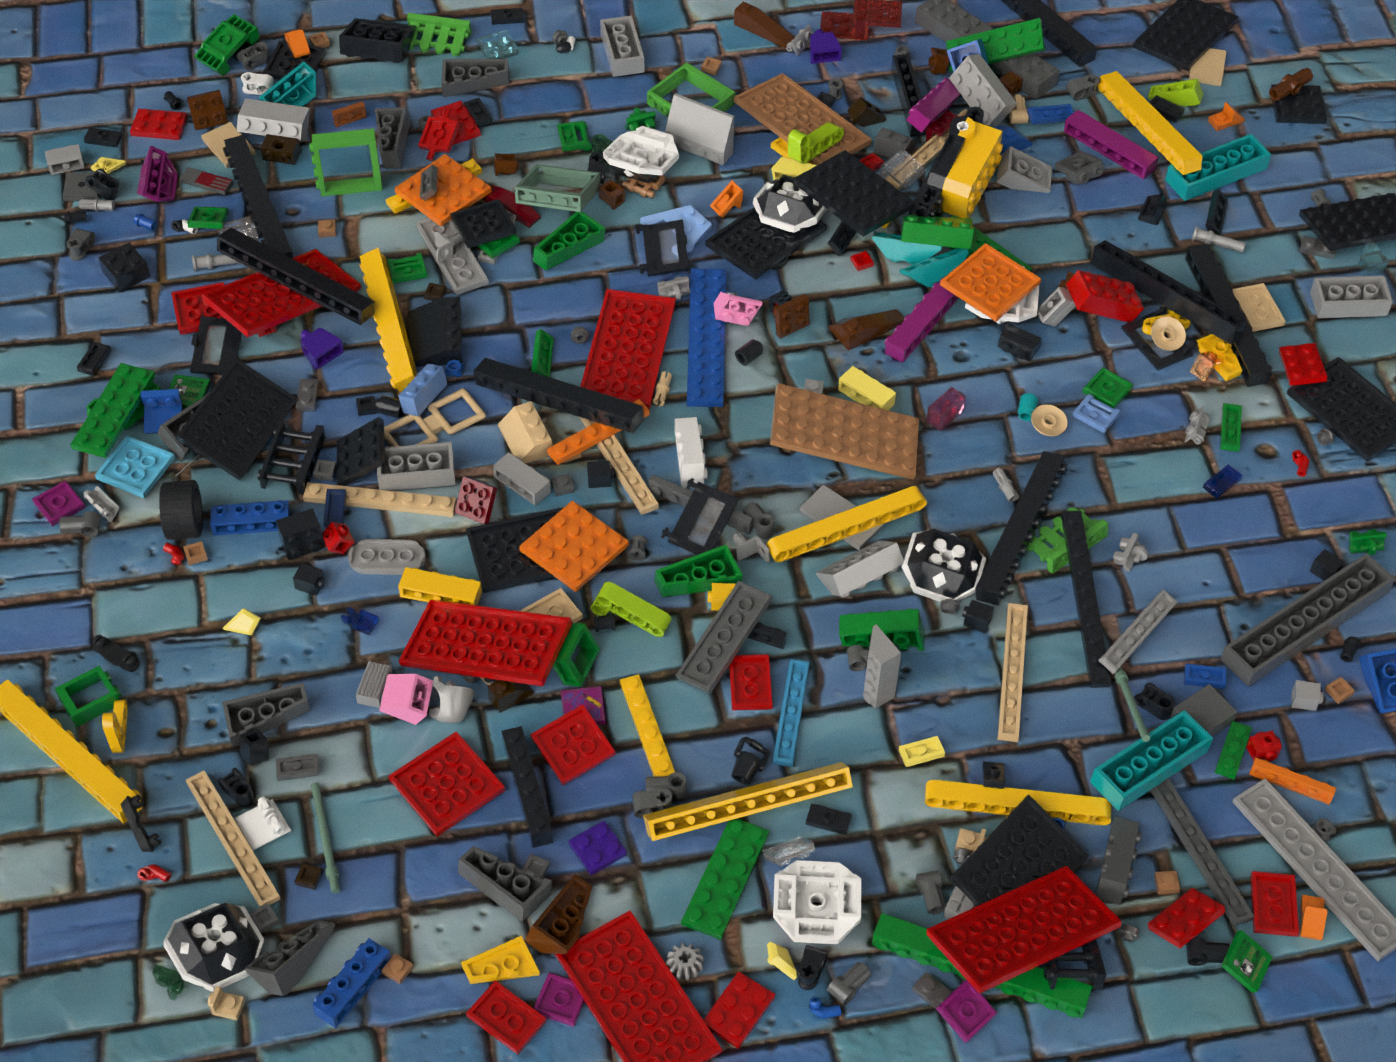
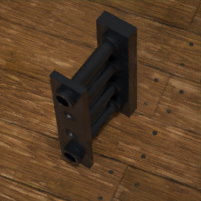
M280 419L278 427L276 426L274 429V438L263 467L258 471L257 479L260 481L261 488H266L268 480L292 483L297 487L298 494L304 495L307 482H310L326 438L324 426L316 425L314 432L311 433L286 430L284 420ZM284 437L310 441L309 446L306 447L282 444ZM279 451L305 455L304 460L300 462L277 458ZM274 466L300 470L299 474L295 476L271 473Z
M1097 939L1080 946L1083 952H1067L1044 963V978L1048 980L1050 989H1055L1057 978H1088L1092 982L1093 990L1103 989L1107 974ZM1055 961H1083L1084 964H1087L1088 969H1057Z

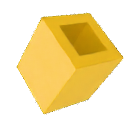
M712 583V591H708V602H711V610H719L735 587V584Z

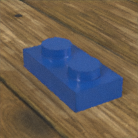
M1185 664L1184 684L1202 687L1210 684L1213 688L1225 689L1226 668Z

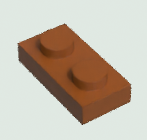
M363 101L333 110L332 117L335 127L367 118Z

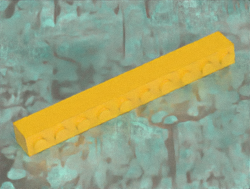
M1118 71L1100 76L1099 91L1182 175L1201 170L1202 155Z
M376 248L360 256L361 264L359 266L365 275L363 280L368 286L366 292L369 298L375 301L373 318L378 324L376 330L381 337L379 340L380 344L385 350L383 356L388 363L386 366L387 371L392 377L390 383L394 389L397 388L401 393L418 373L386 257L379 248Z
M8 679L0 685V713L125 824L127 818L122 810L121 803L127 796L132 798L140 795V793L136 789L131 790L128 787V783L122 777L117 778L109 765L104 766L101 763V759L95 753H89L87 746L82 741L77 742L70 730L67 729L65 731L56 718L51 719L47 710L42 706L38 707L35 700L29 694L27 696L23 694L22 688L17 683L13 685Z
M843 762L643 816L647 835L652 841L848 789L853 786L849 767Z

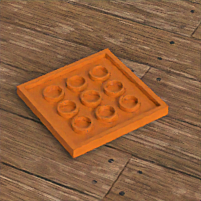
M446 154L395 187L396 194L441 227L451 220L450 213L469 208L492 192L491 186ZM433 164L438 168L437 192L434 196L424 201L420 198L421 173Z
M985 243L941 280L940 286L994 321H997L1041 283V278Z
M572 500L523 542L519 549L562 583L577 592L629 546V541Z

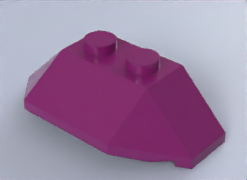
M153 146L149 147L140 171L138 195L156 202L174 200L178 174L169 160L167 152Z

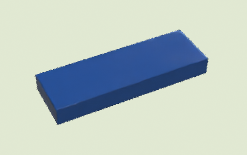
M1071 104L1030 107L1027 113L1032 125L1065 122L1074 111Z

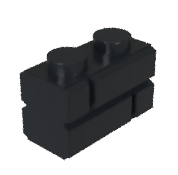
M1009 323L1000 335L998 347L1004 352H1010L1022 360L1025 359L1031 362L1034 355L1040 349L1042 338Z

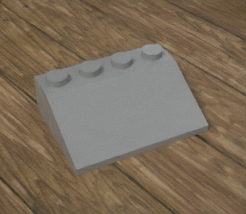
M675 93L665 133L673 136L676 147L724 166L733 154L734 116Z

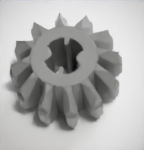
M682 942L681 948L674 945L673 952H669L667 955L669 959L667 966L673 975L677 974L678 981L682 976L687 981L690 979V975L696 978L698 972H701L703 969L704 957L700 955L699 948L693 949L692 943L685 947V944Z

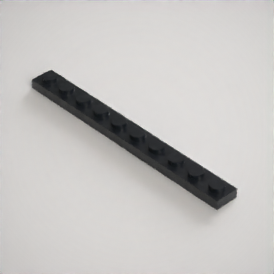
M1062 511L1061 519L1090 688L1110 687L1112 684L1110 671L1098 661L1105 654L1106 648L1082 512Z

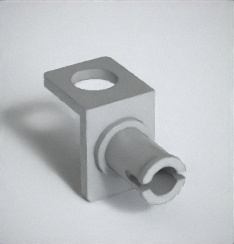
M439 231L436 232L435 245L438 247L436 251L437 263L453 256V246L462 242L460 233L455 232L446 237Z
M738 532L740 537L737 533L733 535L732 540L737 544L735 552L738 561L758 552L767 563L770 562L769 549L758 536L748 540L742 532Z

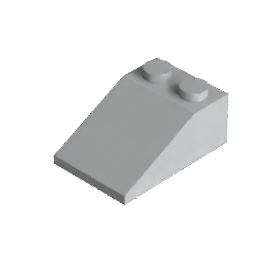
M1011 146L1002 154L1001 162L998 165L997 183L1016 190L1043 193L1051 191L1052 166Z

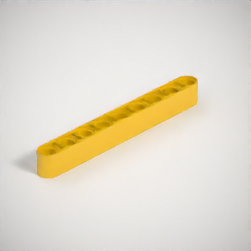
M911 486L773 537L767 542L766 546L774 561L782 562L917 512L926 506L927 500L917 486Z
M929 780L926 782L925 804L934 808L1009 815L1029 794L1051 818H1060L1065 822L1092 825L1110 824L1112 804L1106 798L1007 787L999 789L984 787L979 784Z

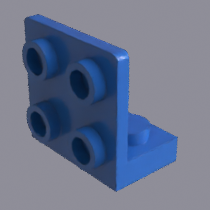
M179 389L141 391V399L144 404V433L157 434L161 424L182 411L181 394Z

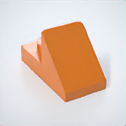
M302 29L284 33L285 40L295 58L310 54Z
M1225 102L1222 112L1211 115L1208 118V122L1216 131L1245 121L1243 116L1227 102Z
M732 180L711 203L710 207L723 218L733 206L741 208L744 191Z
M1302 895L1300 902V937L1322 940L1327 918V909H1324V899Z

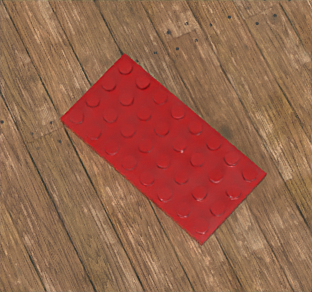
M317 249L291 258L355 292L361 289V284ZM259 272L202 295V300L246 337L260 333L322 306Z
M606 289L580 387L628 402L640 399L650 409L676 305V298Z
M429 600L398 662L404 667L544 686L573 622L569 617Z
M1065 866L927 929L926 935L980 994L1120 928L1122 921L1068 866Z
M631 910L578 938L567 954H555L622 1062H707L722 1053L721 1046Z

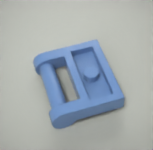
M1088 394L1073 412V417L1105 433L1112 423L1118 419L1121 410L1118 408L1114 409L1096 400L1093 395Z

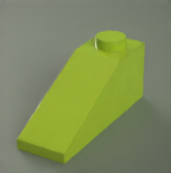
M1197 78L1151 86L1148 99L1152 100L1157 95L1179 106H1196L1201 104L1204 93Z

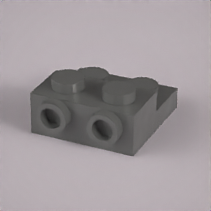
M1079 151L1055 163V169L1066 174V180L1077 185L1086 183L1090 178L1098 177L1104 172L1103 161L1083 151Z

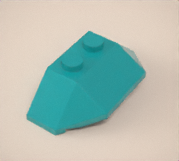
M303 61L259 96L258 99L304 107L316 96V72Z
M874 231L872 240L885 257L893 262L906 261L914 265L929 259L942 249V246L901 242V235Z
M955 248L909 267L902 268L899 271L918 284L933 287L942 277L947 276L965 261L969 252L968 249Z

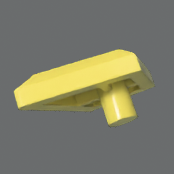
M101 157L91 166V170L102 169L109 174L126 165V162L124 160Z
M243 608L223 629L253 635L261 617Z
M769 942L767 944L768 963L775 965L791 979L795 980L798 978L788 950Z

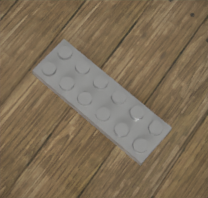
M430 218L416 222V228L435 260L438 248L435 245L436 232L439 231L446 237L458 232L452 220L442 227ZM463 239L461 243L453 246L452 257L437 263L456 295L489 284L487 276L470 248H467Z

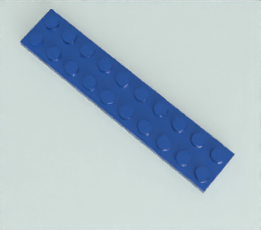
M691 268L687 406L723 407L725 322L715 320L714 302L720 292L725 293L726 269Z

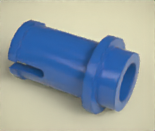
M142 213L136 214L133 222L138 227L142 226L151 231H154L157 227L156 220L147 218Z

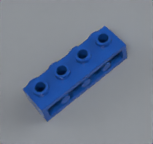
M278 500L211 506L210 525L213 536L278 531L275 520L291 516L289 501Z
M370 938L365 943H361L351 960H347L343 964L341 972L329 981L326 990L322 994H318L314 999L312 1006L315 1015L334 1028H337L381 975L382 969L391 959L390 951Z

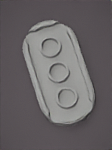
M365 539L357 542V545L350 548L348 561L350 567L360 574L402 575L405 567L421 569L425 564L426 555L424 548L413 540Z

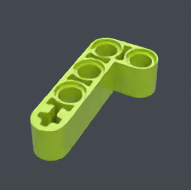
M830 122L825 123L808 135L793 129L788 135V156L805 164L838 143L843 138L844 129Z
M605 582L591 605V611L598 616H606L611 611L656 637H662L671 622V616L668 613L612 582Z

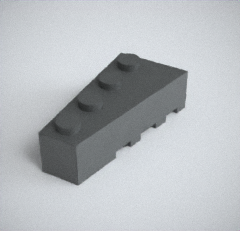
M443 59L441 82L443 97L509 85L510 70L508 59Z
M407 107L374 108L379 151L384 168H401L411 124Z
M206 396L161 424L157 435L180 462L183 461L192 449L178 441L176 437Z
M304 683L222 702L229 738L233 748L240 745L239 735L256 729L265 733L310 711Z
M1114 816L1095 894L1100 900L1120 905L1122 898H1127L1129 891L1127 882L1131 880L1133 873L1131 862H1135L1137 849H1134L1135 843L1139 844L1141 832L1138 831V822Z
M472 846L458 859V874L521 922L525 921L551 895L552 880L547 878L541 879L535 876L536 873L529 870L525 872L516 868L515 864L509 861L505 863L498 860L497 856Z

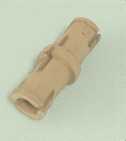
M662 372L659 383L656 385V394L653 399V403L658 406L659 400V406H663L666 395L669 394V385L672 379V374L669 372L666 378V372Z

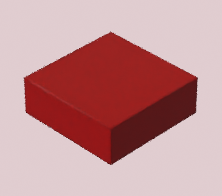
M867 251L850 257L857 271L874 266V261Z

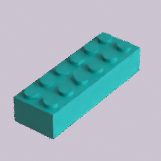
M1252 134L1200 153L1202 155L1201 170L1182 175L1172 164L1169 165L1165 181L1184 201H1187L1266 170L1271 153Z
M1185 710L1149 733V741L1144 742L1140 738L1094 769L1090 783L1118 811L1208 752L1213 737Z

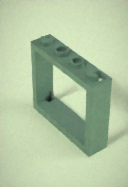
M536 164L515 187V203L581 212L599 191L601 186L600 173ZM541 182L583 188L580 193L536 186Z

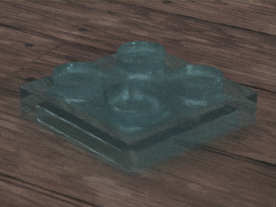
M507 30L477 39V44L487 59H505L519 54V48Z

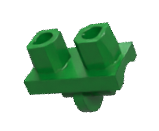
M635 107L634 113L629 114V118H626L625 129L636 131V128L641 126L655 129V112L646 113L645 110L640 111L638 107Z
M1376 529L1361 534L1358 531H1351L1349 535V552L1351 554L1367 552L1368 555H1375L1376 551L1384 550V540L1387 534L1385 531L1378 532Z

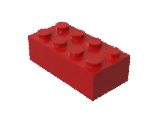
M1078 270L1066 284L1079 311L1129 323L1134 321L1144 310L1141 299L1138 297L1134 285L1130 282Z

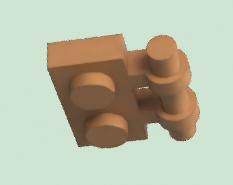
M658 175L650 183L628 178L630 183L624 181L622 187L626 188L629 192H637L642 197L654 198L655 192L651 191V189L658 191L665 182V175Z

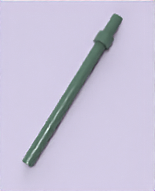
M1120 666L1115 672L1116 682L1121 686L1142 741L1147 742L1150 740L1149 733L1129 687L1128 676Z
M314 782L311 784V790L327 867L325 869L326 878L330 882L331 893L337 894L340 892L338 867L334 863L319 783Z

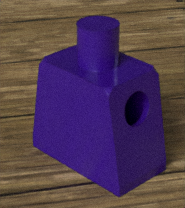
M818 29L814 34L810 35L811 64L841 61L842 48L832 32L824 33L822 29Z
M318 328L313 332L305 329L300 335L302 338V351L316 370L344 353L342 340L323 328Z

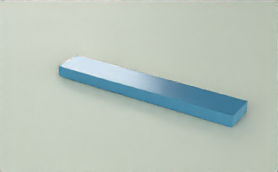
M790 659L772 764L793 767L810 665L809 661Z

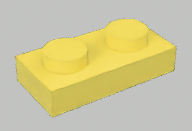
M938 736L899 746V753L906 767L945 756V751Z

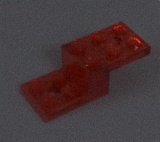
M854 0L853 13L822 11L820 29L824 33L832 32L836 38L867 40L868 26L901 28L902 2Z

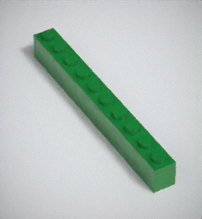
M881 913L873 934L872 945L880 950L894 952L902 958H911L917 960L922 965H931L937 967L942 972H951L965 979L926 935L927 928ZM1035 967L994 988L1008 995L1014 994L1022 997L1027 1002L1042 1004L1050 1010L1065 1012L1070 1017L1082 1018L1092 986L1071 978H1057L1055 989H1050L1048 980L1044 978V969Z

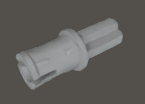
M99 198L95 200L81 199L79 200V208L95 210L96 212L99 210L114 211L115 203L114 200H99Z
M999 467L993 471V475L999 484L998 488L1003 491L1009 503L1015 502L1019 495L1012 485V480H1009L1003 469Z

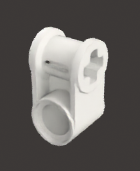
M246 72L241 75L243 82L242 90L245 94L262 95L274 84V78L268 74Z

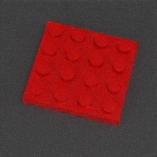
M454 732L388 776L389 781L437 837L505 791V786L457 732Z

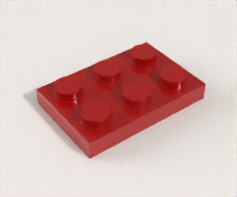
M462 101L431 110L432 117H441L444 109L449 108L451 110L449 119L460 123L453 145L481 136L480 129Z
M138 108L130 134L137 137L180 140L188 115L184 112Z
M1315 343L1279 347V355L1290 386L1327 382V374Z
M769 654L736 655L729 665L732 711L772 709Z
M1252 871L1250 881L1252 913L1254 915L1253 933L1297 937L1299 925L1295 875Z
M1191 888L1148 922V929L1180 949L1225 913V907L1198 890Z
M738 971L703 1021L712 1033L739 1049L775 999V993Z
M494 981L466 1012L469 1019L517 1055L547 1022L546 1017L497 981Z

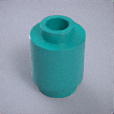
M1026 393L1020 397L1018 415L1023 421H1031V415L1038 406L1039 400L1034 394Z

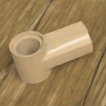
M1015 94L1013 98L1017 105L1010 112V124H1028L1029 116L1027 113L1028 109L1025 106V99L1021 94Z

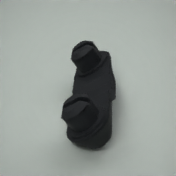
M96 635L93 638V650L107 661L129 672L137 670L140 661L135 655L122 649L102 635Z
M140 795L132 798L127 796L121 803V807L142 852H153L154 847L161 845V839L156 840L159 838L157 833L148 836L146 830L140 824V816L137 809L143 807L144 802H139L142 799Z

